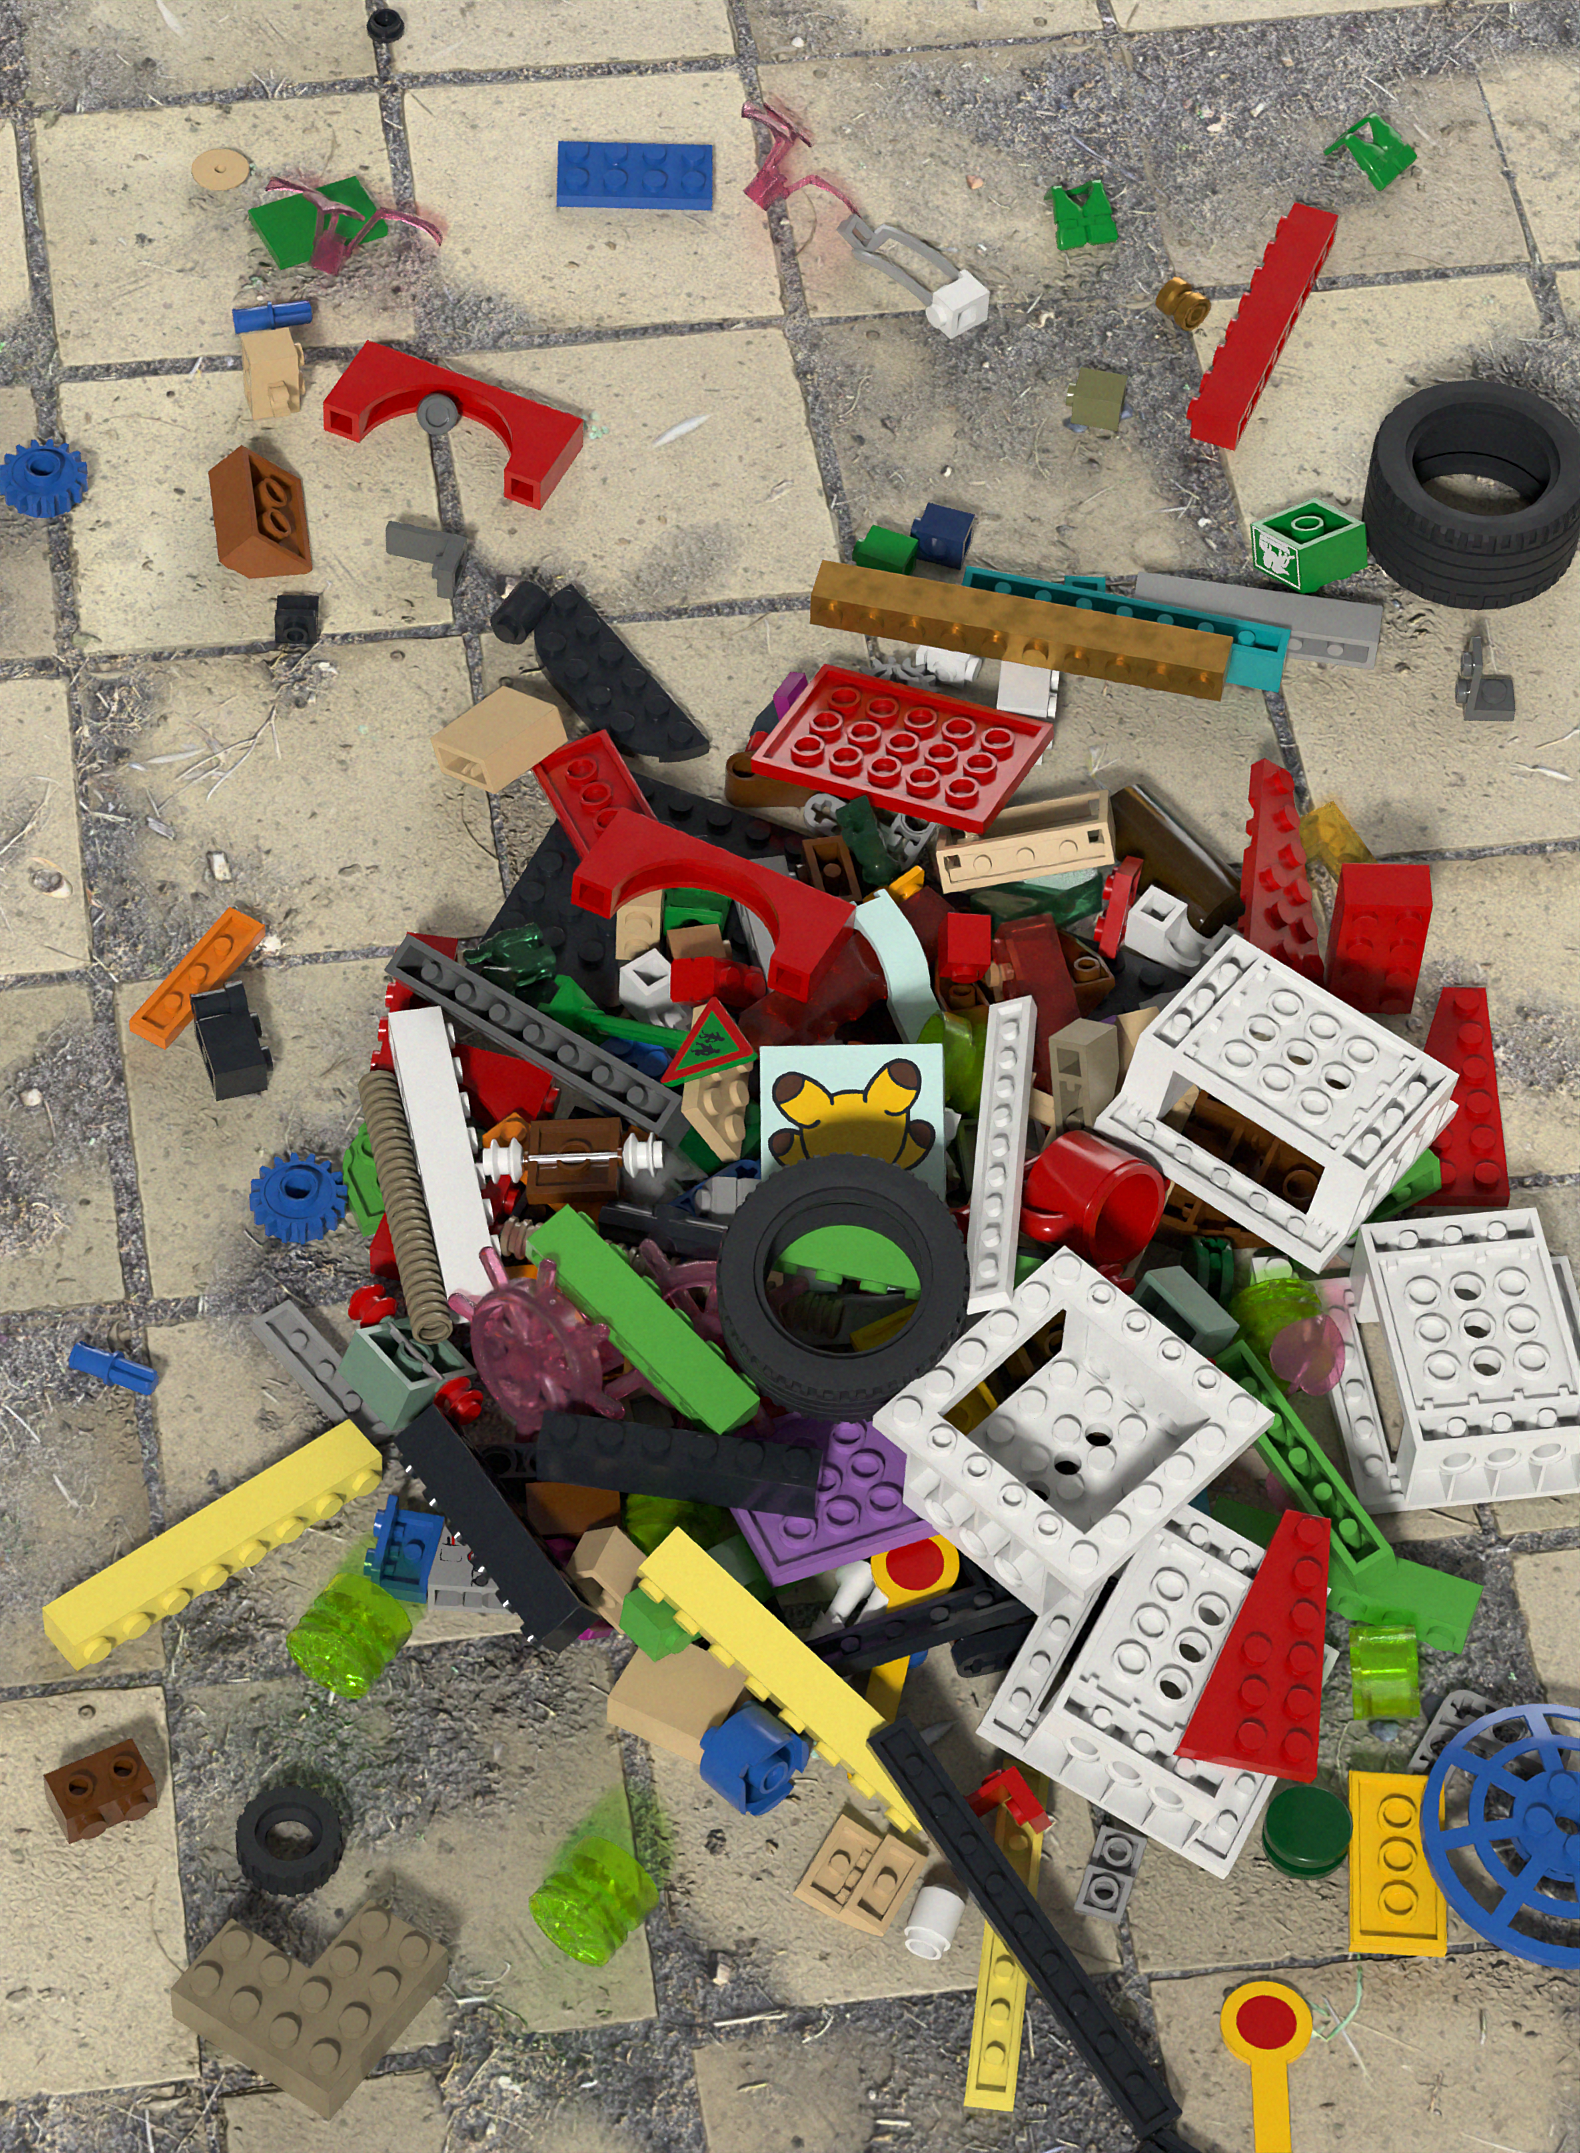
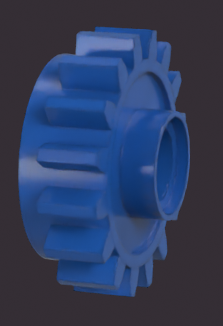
M34 439L31 440V448L26 449L20 444L17 445L16 456L6 453L4 455L5 464L0 465V495H5L7 506L14 505L19 514L24 513L34 518L55 517L65 512H70L75 503L83 501L82 492H88L87 463L81 462V453L79 451L69 453V444L67 443L57 448L54 447L53 439H48L45 446H39V443Z
M291 1153L290 1162L286 1163L277 1156L274 1158L273 1169L261 1166L259 1168L260 1179L251 1180L249 1203L250 1211L254 1212V1223L256 1226L264 1224L265 1235L268 1237L274 1235L282 1239V1243L296 1242L302 1245L315 1239L320 1241L329 1230L336 1231L338 1229L337 1218H345L348 1196L347 1186L343 1185V1174L341 1171L332 1173V1166L329 1160L320 1165L315 1164V1154H310L306 1161H299L297 1153Z

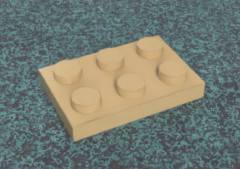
M706 1005L693 1009L691 1029ZM753 1061L684 1083L681 1112L724 1164L740 1160L741 1144L745 1138V1108L749 1103V1073L753 1068Z

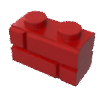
M715 956L695 957V959H673L670 976V999L673 1003L695 1008L706 1005L712 997H717L729 1014L761 1011L763 996L766 991L764 972H762L761 968L747 966L746 964Z

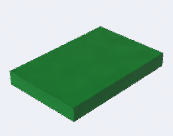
M356 176L248 210L250 223L280 270L388 236V225Z

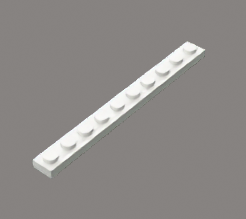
M1032 995L989 1006L967 1238V1256L970 1265L968 1315L1012 1305L1037 1006Z

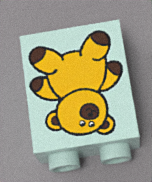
M943 1044L760 1046L762 1182L767 1181L769 1175L774 1171L778 1173L780 1170H783V1166L788 1164L790 1166L798 1163V1160L802 1158L807 1160L813 1158V1155L820 1154L821 1157L830 1156V1153L837 1152V1154L851 1152L856 1156L869 1154L870 1157L876 1159L881 1157L885 1159L886 1163L891 1165L893 1163L899 1164L905 1171H912L915 1174V1178L919 1181L921 1179L926 1181L930 1190L935 1189L939 1194V1199L946 1203L945 1059ZM798 1268L796 1276L783 1274V1284L789 1285L790 1291L801 1288L803 1289V1294H808L810 1291L817 1294L837 1293L836 1284L815 1280V1271ZM890 1287L887 1289V1293L906 1292Z

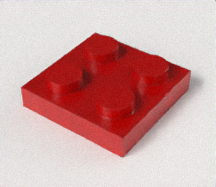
M1127 856L1120 867L1114 866L1112 874L1107 876L1102 900L1109 901V905L1104 908L1102 916L1098 917L1093 941L1100 942L1098 950L1100 956L1115 959L1124 945L1128 912L1134 906L1143 859Z

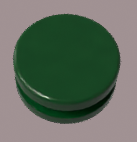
M1192 1235L1185 1243L1180 1266L1227 1312L1234 1281L1232 1245L1227 1238L1215 1237L1213 1239H1205L1204 1236Z
M1311 1785L1288 1788L1279 1793L1267 1808L1261 1833L1264 1854L1278 1871L1289 1877L1300 1880L1325 1878L1337 1871L1348 1855V1847L1353 1834L1352 1816L1345 1803L1334 1793L1324 1788Z

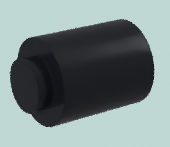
M529 581L519 582L490 618L495 636L504 643L522 644L551 608L550 598L538 585Z

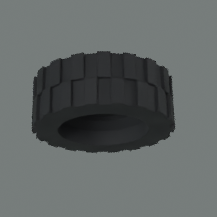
M297 1785L273 1787L271 1791L259 1793L255 1800L249 1801L244 1806L243 1814H239L237 1830H235L238 1864L242 1866V1873L246 1879H250L253 1882V1886L259 1890L264 1889L274 1896L281 1894L287 1895V1897H296L297 1894L305 1893L306 1895L312 1893L318 1886L323 1887L329 1882V1877L332 1874L335 1875L339 1868L338 1861L342 1860L343 1854L342 1824L340 1825V1816L337 1810L331 1807V1802L326 1797L322 1798L319 1796L317 1791L310 1788L309 1790L302 1789L301 1786ZM295 1821L301 1823L312 1833L313 1845L310 1851L302 1858L284 1861L275 1858L267 1850L265 1845L266 1836L272 1827L281 1822Z

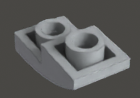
M1101 1825L1074 1911L1121 1925L1145 1853L1147 1839Z

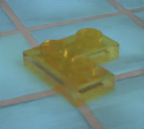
M1334 801L1300 817L1299 833L1301 845L1306 853L1305 865L1319 859L1337 885L1342 863L1379 864Z

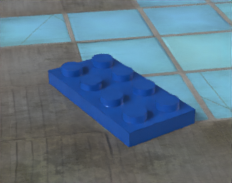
M558 141L557 207L712 211V145Z

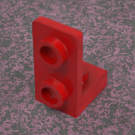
M1015 1765L1008 1770L999 1769L992 1772L982 1781V1787L967 1797L963 1795L978 1818L1004 1802L1018 1825L1022 1826L1028 1822L1036 1835L1053 1825Z

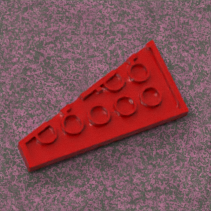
M1263 758L1251 765L1248 801L1254 810L1253 818L1246 821L1245 832L1250 837L1252 836L1251 846L1244 849L1240 898L1246 906L1245 915L1238 918L1237 930L1243 934L1244 940L1325 990L1323 979L1325 968L1318 949L1317 937L1319 932L1313 918L1311 906L1312 890L1307 881L1305 869L1306 853L1301 845L1299 833L1300 817L1295 808L1293 796L1294 781L1290 772Z
M1443 987L1423 1052L1459 1074L1450 1100L1458 1104L1459 1107L1455 1117L1428 1147L1440 1160L1442 1188L1411 1206L1508 1207L1510 1189L1486 987Z
M1288 1509L1281 1515L1260 1560L1261 1563L1242 1600L1243 1603L1231 1624L1206 1679V1685L1192 1710L1186 1729L1172 1755L1309 1784L1317 1777L1331 1519Z

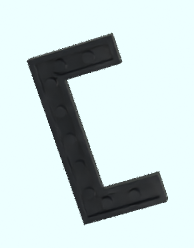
M956 1547L959 1561L972 1586L803 1643L840 1678H844L1017 1620L1034 1612ZM775 1595L762 1603L770 1613L792 1632Z

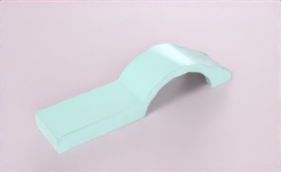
M884 888L873 893L876 899L857 906L854 901L849 902L857 906L854 928L859 930L868 939L883 968L888 990L886 1005L903 1044H943L945 1077L966 1068L930 988L927 960L911 924Z

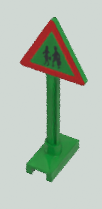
M558 974L554 982L560 989L550 1004L540 1003L536 1009L598 1047L608 1040L610 1036L679 1050L661 1078L660 1082L666 1088L743 1065L758 1058V1054L717 997H712L693 1028L690 1031H683L606 1015L570 976Z

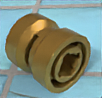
M1180 276L1169 280L1162 287L1155 302L1156 307L1165 315H1172L1175 324L1184 331H1192L1205 320L1211 307L1210 300L1199 292L1194 293L1191 284Z

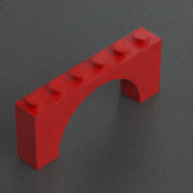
M369 340L365 342L323 401L324 430L360 443L367 434L384 422L402 415L416 413L418 403L426 395L441 393L448 396L455 404L458 415L470 418L484 425L505 445L510 458L504 468V497L537 510L542 509L583 448V419Z
M624 807L620 808L573 873L571 903L609 920L622 906L631 900L649 892L668 888L708 890L741 903L763 922L774 943L775 950L770 957L767 987L806 1004L853 935L856 905Z
M455 1043L451 1057L460 1058L463 1083L457 1084L459 1093L467 1092L470 1115L478 1120L488 1131L514 1112L530 1125L531 1121L546 1120L549 1112L556 1113L562 1089L556 1087V1078L525 1060ZM510 1174L501 1175L497 1184H494L491 1178L486 1184V1188L480 1191L482 1199L489 1198L491 1201L493 1225L488 1226L490 1235H499L505 1225L504 1222L507 1215H511L520 1199L521 1191L518 1188L521 1180L518 1183H514ZM384 1213L370 1245V1273L400 1281L386 1213Z

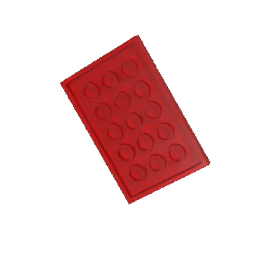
M824 663L751 758V772L984 836L1054 738V724Z

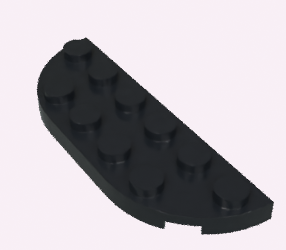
M571 583L555 593L550 598L551 608L534 629L535 658L546 679L594 734L606 729L619 753L634 758L635 753L659 757V763L681 762L709 753V741L573 584Z

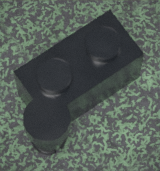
M241 979L223 983V988L189 994L190 1005L194 1014V1034L216 1102L268 1090L267 1072L273 1071L272 1057L268 1045L260 1046L258 1038L262 1037L260 1020L257 1012L249 1013L247 997Z

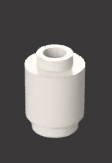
M937 1883L932 1887H924L920 1890L904 1930L907 1937L905 1946L915 1955L925 1959L937 1960L941 1958L943 1952L950 1949L966 1907L965 1903L959 1898V1893L954 1888Z

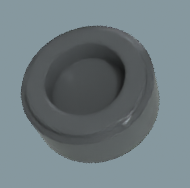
M431 393L423 397L418 403L416 418L426 432L433 435H442L449 432L456 424L457 408L448 396L441 393Z

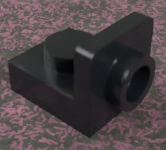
M277 595V609L275 610L274 617L275 643L317 644L319 596Z

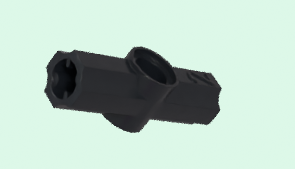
M610 1199L605 1206H602L597 1221L599 1225L598 1235L603 1240L608 1239L614 1243H624L626 1246L639 1247L643 1251L651 1250L656 1257L663 1253L667 1255L668 1260H671L673 1257H679L680 1259L681 1257L715 1264L718 1263V1251L722 1246V1236L728 1228L727 1223L693 1217L682 1209L665 1204H655L654 1208Z

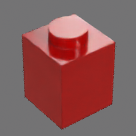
M947 912L938 927V977H950L953 982L961 984L981 980L991 966V915Z

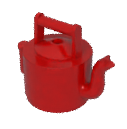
M1082 1130L1071 1131L1054 1140L1043 1152L1024 1161L1021 1194L1023 1202L1022 1207H1020L1019 1230L1036 1240L1049 1242L1060 1249L1065 1245L1078 1257L1093 1266L1100 1267L1104 1264L1110 1266L1115 1263L1124 1266L1135 1259L1153 1237L1163 1213L1165 1192L1169 1189L1171 1181L1147 1161L1089 1132Z

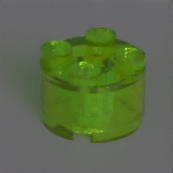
M1398 1624L1349 1627L1353 1721L1420 1718L1415 1625Z

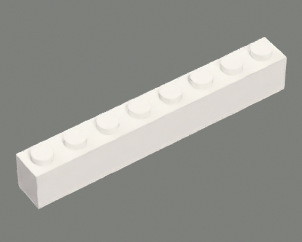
M441 1006L388 1013V1036L393 1064L429 1220V1227L443 1281V1288L448 1303L452 1324L502 1317V1299L509 1298L508 1280L505 1271H497L496 1262L501 1261L500 1243L497 1234H489L488 1226L493 1225L492 1206L489 1198L482 1199L480 1190L486 1188L485 1174L482 1162L474 1163L472 1155L478 1153L477 1137L474 1127H466L465 1119L470 1118V1106L467 1092L459 1093L457 1085L463 1083L460 1058L451 1057L450 1049L455 1048L452 1022L444 1023Z

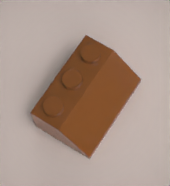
M240 445L208 471L219 562L226 568L235 570L249 579L308 574L313 568L301 480L245 446Z

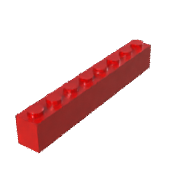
M1294 202L1288 217L1281 216L1275 233V238L1277 239L1275 242L1270 240L1266 246L1263 256V263L1265 264L1263 267H1256L1250 284L1252 290L1250 293L1244 292L1238 307L1239 317L1238 319L1231 318L1225 334L1226 343L1225 345L1219 343L1212 361L1214 368L1212 371L1206 370L1202 377L1199 388L1201 395L1199 398L1193 396L1190 401L1186 419L1192 421L1190 438L1232 451L1236 450L1335 243L1339 215Z

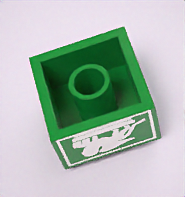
M1316 497L1250 524L1253 567L1299 593L1308 594L1316 592L1323 585L1335 580L1347 579L1352 573L1368 567L1365 523Z

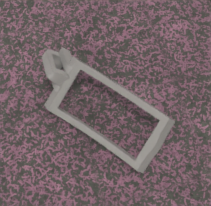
M856 213L851 214L847 220L842 221L837 228L838 233L854 248L851 251L856 260L887 274L908 289L927 307L932 305L933 297L904 272L883 259L872 255L877 248L891 238L928 259L954 282L958 280L959 271L926 244L898 229L882 224L873 232ZM854 227L866 238V240L860 241L858 239V237L852 232Z

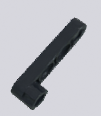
M1104 1585L1067 1656L1081 1652L1114 1588ZM1035 1621L971 1635L956 1642L952 1646L950 1653L958 1675L964 1678H973L1009 1670Z

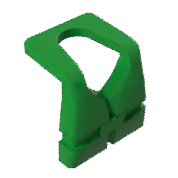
M1375 112L1367 114L1353 124L1323 150V153L1327 156L1345 143L1361 169L1365 170L1369 175L1368 179L1377 191L1385 189L1399 174L1417 160V154L1408 143L1405 144L1401 140L1402 136ZM1369 122L1373 134V143L1365 142L1357 138L1353 133Z
M1101 179L1089 180L1082 186L1070 190H1063L1062 185H1054L1044 194V200L1053 201L1054 225L1057 224L1055 237L1057 249L1060 251L1083 248L1087 242L1092 246L1115 243L1119 238L1116 222H1113L1111 218L1113 212ZM1089 194L1082 207L1069 198Z
M697 888L665 889L663 936L667 937V930L680 929L688 922L697 920L702 926L718 924L722 937L732 899L716 892Z

